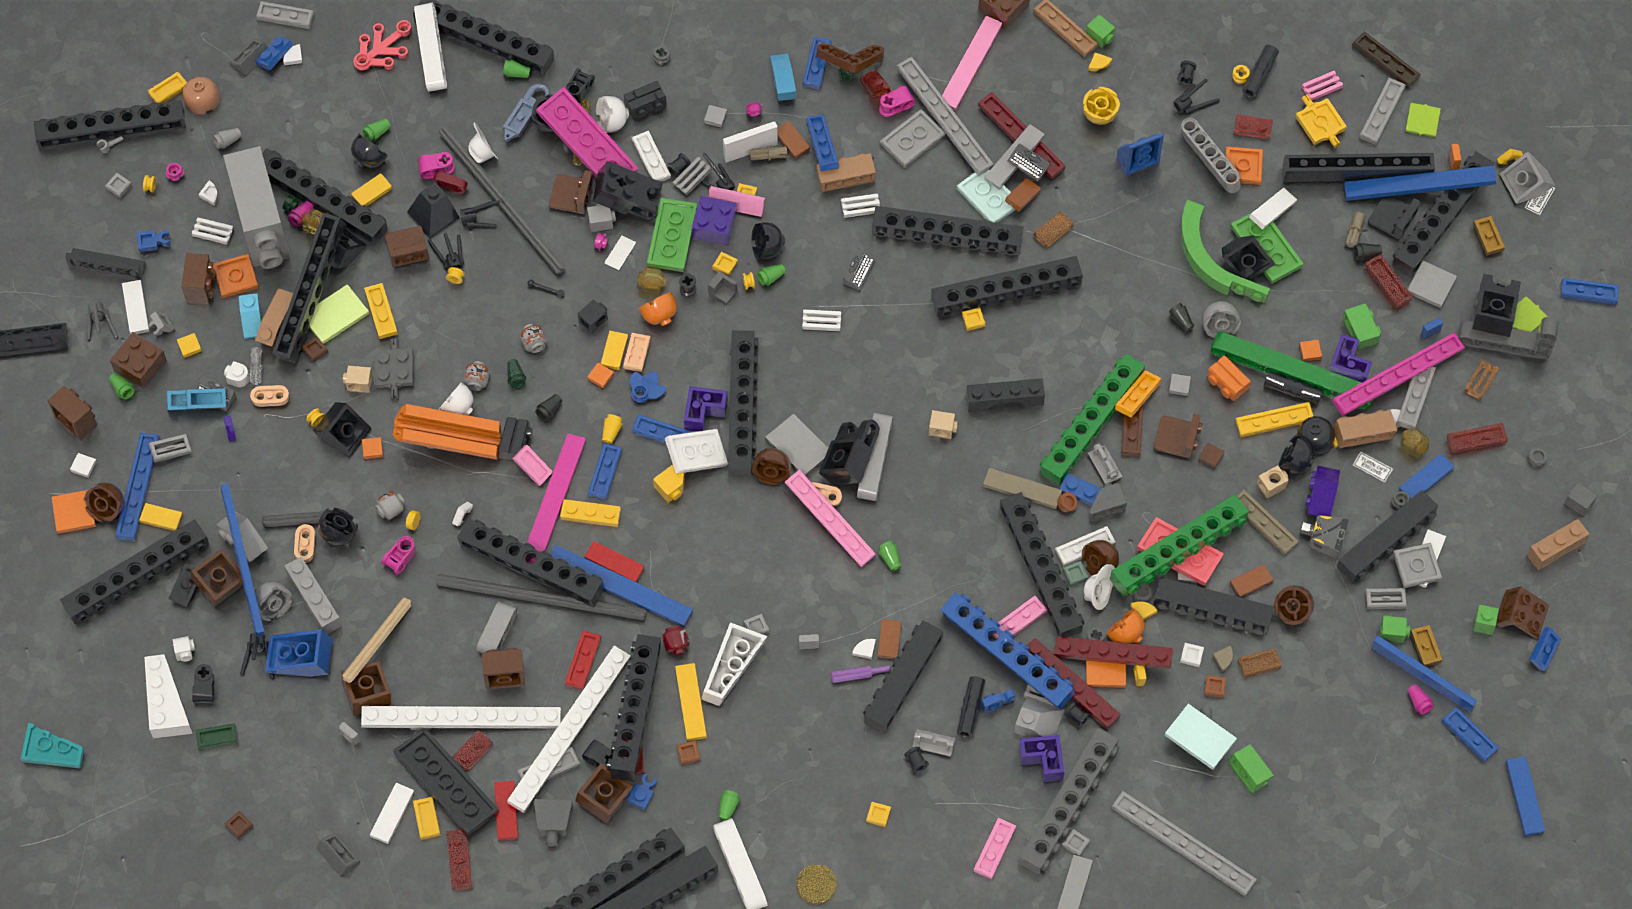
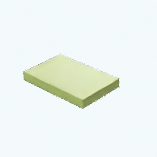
M346 285L317 304L309 328L325 344L369 315V311L351 288Z

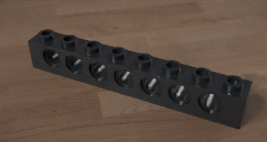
M420 0L418 4L433 3L436 14H438L436 16L439 33L502 59L516 61L545 76L554 60V51L548 45L536 43L531 38H524L514 31H507L499 25L490 24L482 18H475L465 11H458L452 6L441 4L436 0ZM414 11V12H413V17H414V22L416 23L415 11Z
M170 100L163 103L154 102L149 105H134L128 108H115L108 111L99 110L94 113H79L73 116H59L58 118H44L34 121L35 140L38 149L186 128L184 108L181 100Z
M266 148L262 153L269 181L272 184L297 197L303 203L309 201L314 206V209L321 214L326 213L340 217L346 223L345 228L374 246L387 232L386 219L380 214L372 213L367 206H361L352 197H346L341 194L336 187L331 188L326 185L324 180L313 177L308 170L300 169L293 161L285 160L278 152Z
M1476 151L1472 157L1470 155L1467 157L1463 164L1465 165L1463 169L1494 166L1495 162ZM1481 186L1443 190V195H1438L1435 199L1433 208H1428L1425 212L1423 221L1417 222L1413 228V234L1406 236L1403 241V247L1401 249L1397 248L1392 256L1394 258L1393 266L1412 277L1422 261L1426 259Z
M875 206L872 234H876L879 237L890 236L896 239H911L915 242H931L935 245L946 244L952 247H968L971 250L982 249L992 253L1003 252L1008 255H1020L1024 226ZM912 225V226H914V227H913V228H908V227H906V226Z
M323 213L272 351V354L280 360L294 364L297 362L346 223L340 217Z
M1077 256L933 288L931 289V299L936 316L946 317L952 313L964 312L973 308H985L995 303L1003 304L1008 300H1020L1030 295L1038 296L1043 292H1055L1065 287H1076L1082 284L1083 274ZM1058 274H1064L1065 277H1060ZM1045 278L1047 281H1041L1040 279ZM1027 282L1029 285H1023L1022 283ZM1009 286L1011 287V289H1005L1003 287ZM990 290V291H992L993 293L989 294V293H986L985 291ZM967 295H974L975 297L970 298ZM950 299H956L957 301L951 302V301H949V300H950Z
M732 330L729 476L752 477V467L755 459L752 458V452H756V441H752L753 435H756V423H753V418H757V406H753V400H757V389H754V383L758 381V372H754V366H758V355H754L755 349H758V338H755V331ZM743 350L749 351L748 353H745V354H744V353H741V351H743ZM747 367L748 370L743 371L741 368ZM746 384L748 387L742 388L740 385ZM742 401L747 402L746 405H741L739 403ZM743 418L747 419L746 422H740L739 420ZM740 436H746V437H747V438L744 439V440L739 439ZM745 453L746 456L739 457L738 454Z
M1022 492L1001 499L999 508L1041 600L1047 608V613L1058 636L1070 637L1081 633L1084 619L1075 609L1077 607L1075 599L1068 594V584L1065 580L1062 581L1060 567L1057 563H1054L1052 559L1054 557L1053 552L1045 544V534L1042 530L1039 531L1037 526L1038 520L1036 515L1030 511L1031 505L1028 498H1024ZM1021 513L1024 517L1019 518L1016 514ZM1030 530L1032 533L1025 534L1023 531ZM1036 546L1039 550L1034 551L1031 547ZM1045 563L1047 566L1040 567L1038 564ZM1051 579L1055 583L1048 584L1046 580ZM1060 596L1062 600L1057 601L1053 597ZM1068 613L1070 617L1065 618L1061 614Z
M194 519L61 598L60 601L74 624L84 622L90 615L95 612H101L107 605L119 601L125 594L136 591L145 582L153 581L157 575L171 570L174 565L186 561L192 554L203 551L209 545L208 538ZM185 541H191L188 545H182ZM168 551H174L171 555H165ZM157 561L155 565H149L150 562ZM140 571L138 575H132L133 572ZM123 581L121 585H115L116 582ZM101 591H107L102 596L98 595ZM89 601L87 605H81L83 602Z
M468 519L457 537L461 546L593 608L605 590L603 580L595 574L591 576L577 566L574 568L563 559L557 560L546 551L540 552L535 550V547L531 544L520 543L514 536H505L500 530L494 527L490 529L479 520L473 521ZM486 536L485 539L478 540L479 537ZM497 544H503L501 547L495 548ZM515 551L519 552V554L515 556L511 555ZM531 559H536L534 563H528ZM553 567L551 571H545L546 568ZM564 575H570L567 579H561ZM581 583H587L584 587H578Z
M637 634L636 642H632L631 653L634 654L633 658H629L628 661L630 673L625 676L624 686H627L626 691H622L621 703H623V708L618 710V720H620V723L615 725L614 736L617 738L616 742L612 741L611 753H613V758H609L607 770L611 773V779L635 781L661 649V637Z
M671 827L667 830L663 829L656 834L654 839L644 841L639 846V849L626 853L621 861L611 863L607 866L606 871L593 875L589 882L584 885H578L571 894L560 897L556 904L550 908L545 907L543 909H596L631 889L685 853V846ZM659 846L665 848L663 852H657L655 849ZM642 857H646L649 859V861L646 863H640L639 859ZM626 868L632 870L630 874L622 873V871ZM609 879L616 881L611 886L606 885L605 882ZM596 890L599 894L591 897L588 895L589 892ZM574 902L582 903L579 908L572 907Z

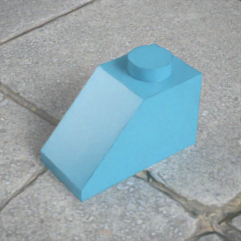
M258 294L239 296V306L244 339L256 338L262 321Z

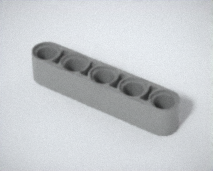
M1184 119L1181 123L1184 139L1227 192H1238L1241 188V181L1237 170L1195 119Z
M874 413L872 420L876 421L879 425L880 431L857 492V498L872 501L877 500L893 422V416Z

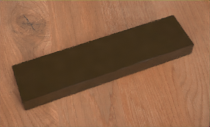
M1365 31L1352 43L1355 49L1398 82L1405 84L1406 88L1409 89L1420 78L1421 74Z

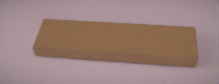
M1043 0L1033 9V12L1082 56L1086 57L1098 47V43L1049 0Z

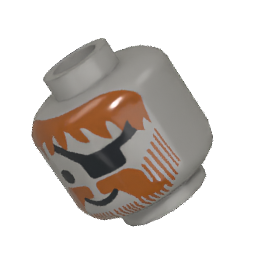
M528 324L520 333V339L526 351L538 353L545 348L547 337L541 326Z
M475 361L466 366L463 382L470 390L480 391L487 386L490 371L484 363Z
M389 491L376 500L377 505H375V508L382 519L390 520L403 512L402 504L405 501L399 493L396 495L394 492Z

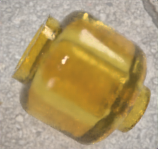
M311 209L308 213L305 212L301 218L303 230L315 236L323 213L315 209Z
M644 268L642 272L638 273L637 286L643 292L658 293L661 287H665L666 277L663 276L660 269Z
M1411 428L1402 433L1400 444L1410 455L1421 456L1429 448V438L1420 429Z

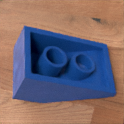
M1163 133L1147 138L1143 137L1132 144H1124L1118 148L1117 160L1125 175L1160 163Z
M322 629L271 635L265 672L310 677L328 675L333 639Z

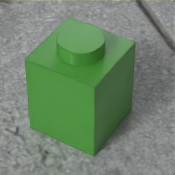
M1098 15L1087 25L1086 33L1102 48L1114 40L1115 27L1101 15Z
M1479 604L1475 615L1473 631L1492 635L1496 627L1499 608Z
M1383 616L1380 637L1388 642L1404 643L1405 637H1409L1410 625H1407V618Z

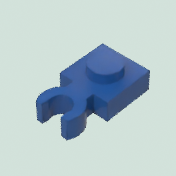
M155 230L137 232L139 252L158 250V245L160 244L162 246L171 245L170 239L163 240L164 237L170 236L169 231L164 230L159 234H156Z
M1013 689L1007 690L1003 694H989L982 700L981 708L984 714L1002 707L1005 703L1015 701L1014 697L1016 695Z
M647 773L642 776V785L635 784L627 799L628 804L644 811L654 795V791L650 789L657 785V778H654L651 783L646 782L648 778Z

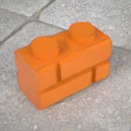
M1223 356L1208 369L1207 376L1209 382L1214 386L1217 385L1221 389L1222 395L1227 399L1230 398L1232 401H1235L1250 388L1251 381L1226 356Z

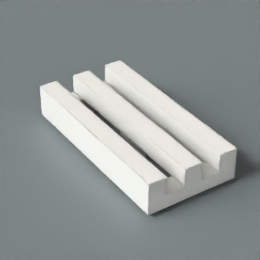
M878 194L841 199L844 218L874 214L875 207L862 208L880 206ZM855 208L859 209V210L847 211L848 209H855Z
M197 218V223L192 231L193 237L228 245L234 230L233 226ZM199 230H202V231L210 232L211 234L202 233V232H198V231H199ZM218 234V235L226 236V238L219 237V236H215V235Z
M803 310L802 329L840 331L841 312ZM807 322L837 323V325H830V324H812V323H807Z

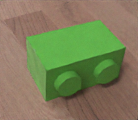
M1366 303L1346 309L1343 321L1350 336L1360 340L1357 350L1378 344L1381 330L1378 325H1375L1373 312L1371 309H1368Z

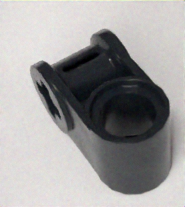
M577 68L566 85V90L579 104L588 90L591 89L595 75H588Z
M201 664L195 669L192 690L193 703L214 702V674L209 665Z
M593 740L582 754V758L592 766L598 767L602 763L607 767L609 758H613V753L601 742Z

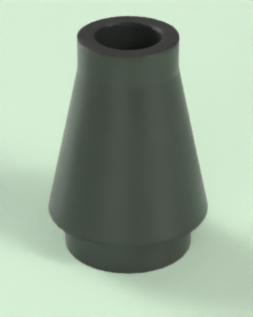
M1358 243L1353 246L1355 260L1363 261L1382 255V246L1380 244Z
M1182 303L1175 305L1169 310L1170 317L1185 332L1195 326L1192 323L1186 306H1183Z
M554 394L537 405L536 415L543 421L550 420L562 403L561 397Z

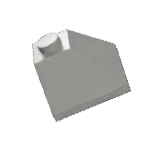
M1529 152L1525 153L1500 173L1516 204L1540 197L1555 186L1548 171Z
M1027 697L1016 721L1014 733L1028 738L1056 735L1065 709L1060 711L1055 706Z

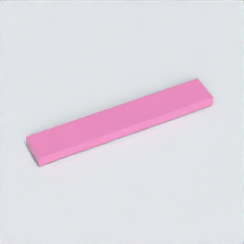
M988 16L983 20L942 95L952 110L956 111L998 35L1002 22Z
M800 470L785 481V484L861 568L876 556L874 551Z

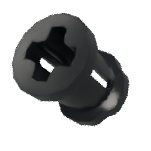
M1182 61L1180 64L1181 72L1177 80L1179 83L1190 85L1194 80L1192 76L1197 65L1192 61Z
M680 153L676 160L667 164V168L673 176L678 177L680 172L688 167L691 162L683 153Z
M689 273L683 274L679 279L680 293L683 296L691 297L696 293V278Z
M1073 702L1065 711L1064 716L1070 717L1080 728L1086 723L1090 713H1085L1077 706L1076 702Z
M914 747L904 754L905 758L909 759L914 773L924 770L929 765L928 761H925L920 753V747Z

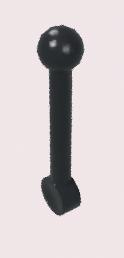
M533 280L527 282L529 287L534 286L557 294L559 298L564 297L563 290L557 291L534 283Z

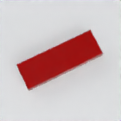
M593 541L584 556L585 559L634 582L638 581L645 569L644 565Z
M582 631L565 680V686L584 690L601 641V635Z
M514 781L494 782L495 804L499 809V813L496 815L498 841L518 839L516 808L507 803V800L515 790Z

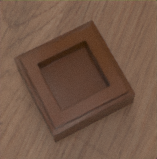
M317 336L302 346V350L313 363L328 353V349Z
M1207 443L1198 460L1215 469L1225 451Z
M240 811L224 823L237 839L241 838L253 827V824Z

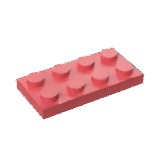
M1156 517L1138 544L1137 550L1140 552L1146 550L1178 529ZM1206 545L1201 548L1198 554L1188 556L1182 564L1174 565L1171 568L1205 586L1222 560L1224 553Z

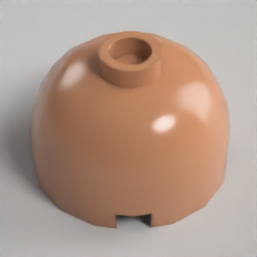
M200 76L192 78L183 88L182 97L184 104L189 111L195 114H206V111L214 110L219 104L220 94L218 87L209 78Z

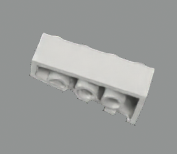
M730 623L701 699L720 706L761 650L767 636Z
M165 655L144 657L149 730L152 737L161 738L193 734Z

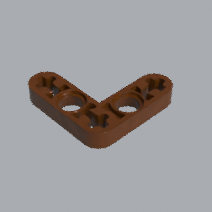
M822 43L817 45L816 56L846 71L856 73L881 61L884 56V48L879 45H871L852 55L830 44Z

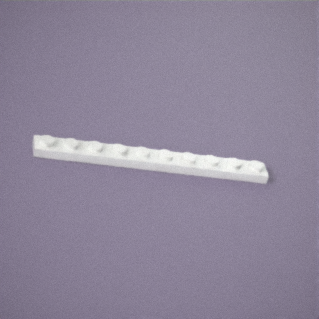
M613 646L507 800L508 804L523 813L526 811L623 670L631 655Z
M362 706L361 726L362 728L557 729L560 725L561 707Z

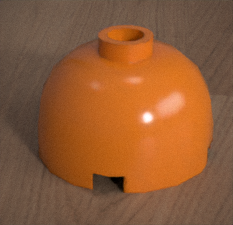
M669 292L638 309L649 324H661L663 327L672 322L671 318L677 312V303L672 292Z
M1133 608L1107 631L1106 635L1113 642L1138 644L1143 639L1141 634L1145 629V622L1141 614Z

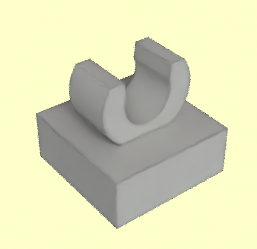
M155 311L150 316L153 321L149 323V327L155 328L157 326L156 331L153 332L154 335L159 336L163 332L170 333L175 329L165 313Z

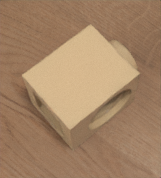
M348 366L347 372H344L343 384H346L347 391L370 393L373 377L371 367Z
M932 410L929 436L951 439L952 433H956L958 421H954L955 414Z
M1277 465L1259 475L1257 485L1268 499L1286 489L1289 478L1287 473ZM1275 479L1278 483H1272L1270 480Z

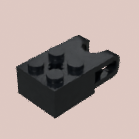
M606 161L597 174L593 202L626 215L630 213L646 220H652L658 215V206L650 201L648 197L654 198L661 193L662 184L655 179Z
M1483 274L1472 329L1510 337L1521 282L1511 280L1509 286L1500 287L1493 282L1492 275Z
M864 420L859 427L852 422L842 423L835 440H832L819 474L832 485L860 483L879 435L880 428L876 421ZM869 426H870V427H871V433H870V434H867V433H868V430H869Z

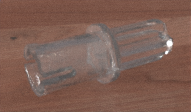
M260 348L250 349V364L248 365L250 369V383L255 386L261 384V370L263 369L262 349Z

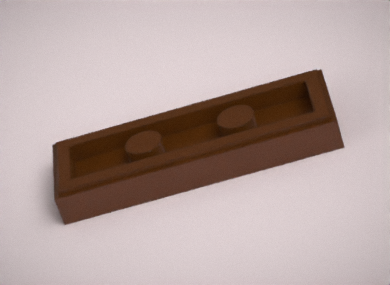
M1144 404L1132 418L1125 414L1123 416L1121 456H1141Z

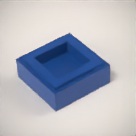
M1437 318L1423 326L1421 335L1424 339L1441 331L1443 325L1441 319Z

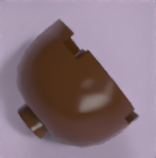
M767 448L760 451L755 457L752 473L757 475V479L760 482L768 485H778V482L784 481L783 483H785L790 477L791 461L782 450Z
M98 483L90 488L84 496V501L86 500L87 505L85 507L86 511L92 518L100 522L103 520L112 521L121 513L124 506V497L121 490L111 483Z
M1095 540L1083 547L1082 560H1086L1088 566L1085 568L1093 576L1098 574L1101 568L1107 564L1117 568L1119 565V553L1110 542Z
M1292 585L1285 587L1277 594L1274 601V609L1277 616L1284 620L1283 622L1297 625L1309 619L1314 611L1315 603L1309 590L1303 586Z

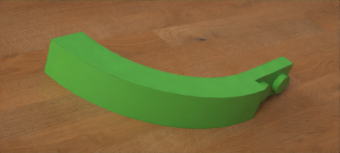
M1187 200L1183 211L1180 235L1183 252L1194 272L1206 284L1220 293L1228 296L1230 290H1232L1236 294L1248 296L1256 302L1266 303L1270 288L1236 276L1221 268L1211 259L1202 244L1199 224L1205 206Z

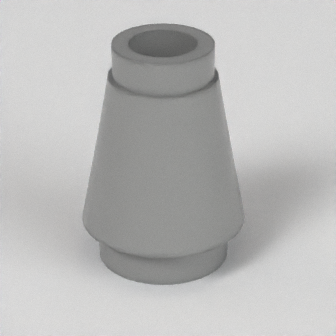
M238 128L219 131L213 135V141L217 149H225L242 138Z

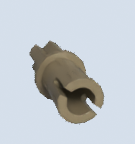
M767 146V148L751 149L750 158L751 160L768 159V161L775 158H787L786 146L772 148Z
M1355 212L1352 223L1348 227L1349 233L1345 244L1349 248L1357 244L1359 235L1362 234V225L1366 216L1361 212Z

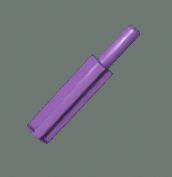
M871 666L831 671V680L833 683L869 678L872 677V674L889 672L891 667L871 668Z

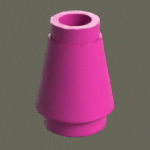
M305 201L290 211L287 217L289 223L294 227L302 226L311 214L314 206L309 201Z
M1413 685L1408 689L1417 712L1426 714L1433 709V700L1418 685Z

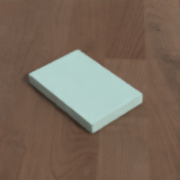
M990 170L980 176L973 173L959 183L956 189L986 221L998 223L1016 210L1005 202L1006 197L1011 192L1004 185L998 190L984 180V177Z
M1190 704L1185 707L1165 732L1167 738L1212 770L1237 739Z

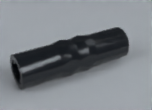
M1268 44L1263 48L1242 89L1245 95L1249 97L1257 96L1279 53L1276 47Z
M1271 371L1268 372L1264 382L1265 387L1318 405L1323 392L1322 389Z
M971 676L969 678L966 694L963 699L957 734L964 737H972L986 682L981 677Z

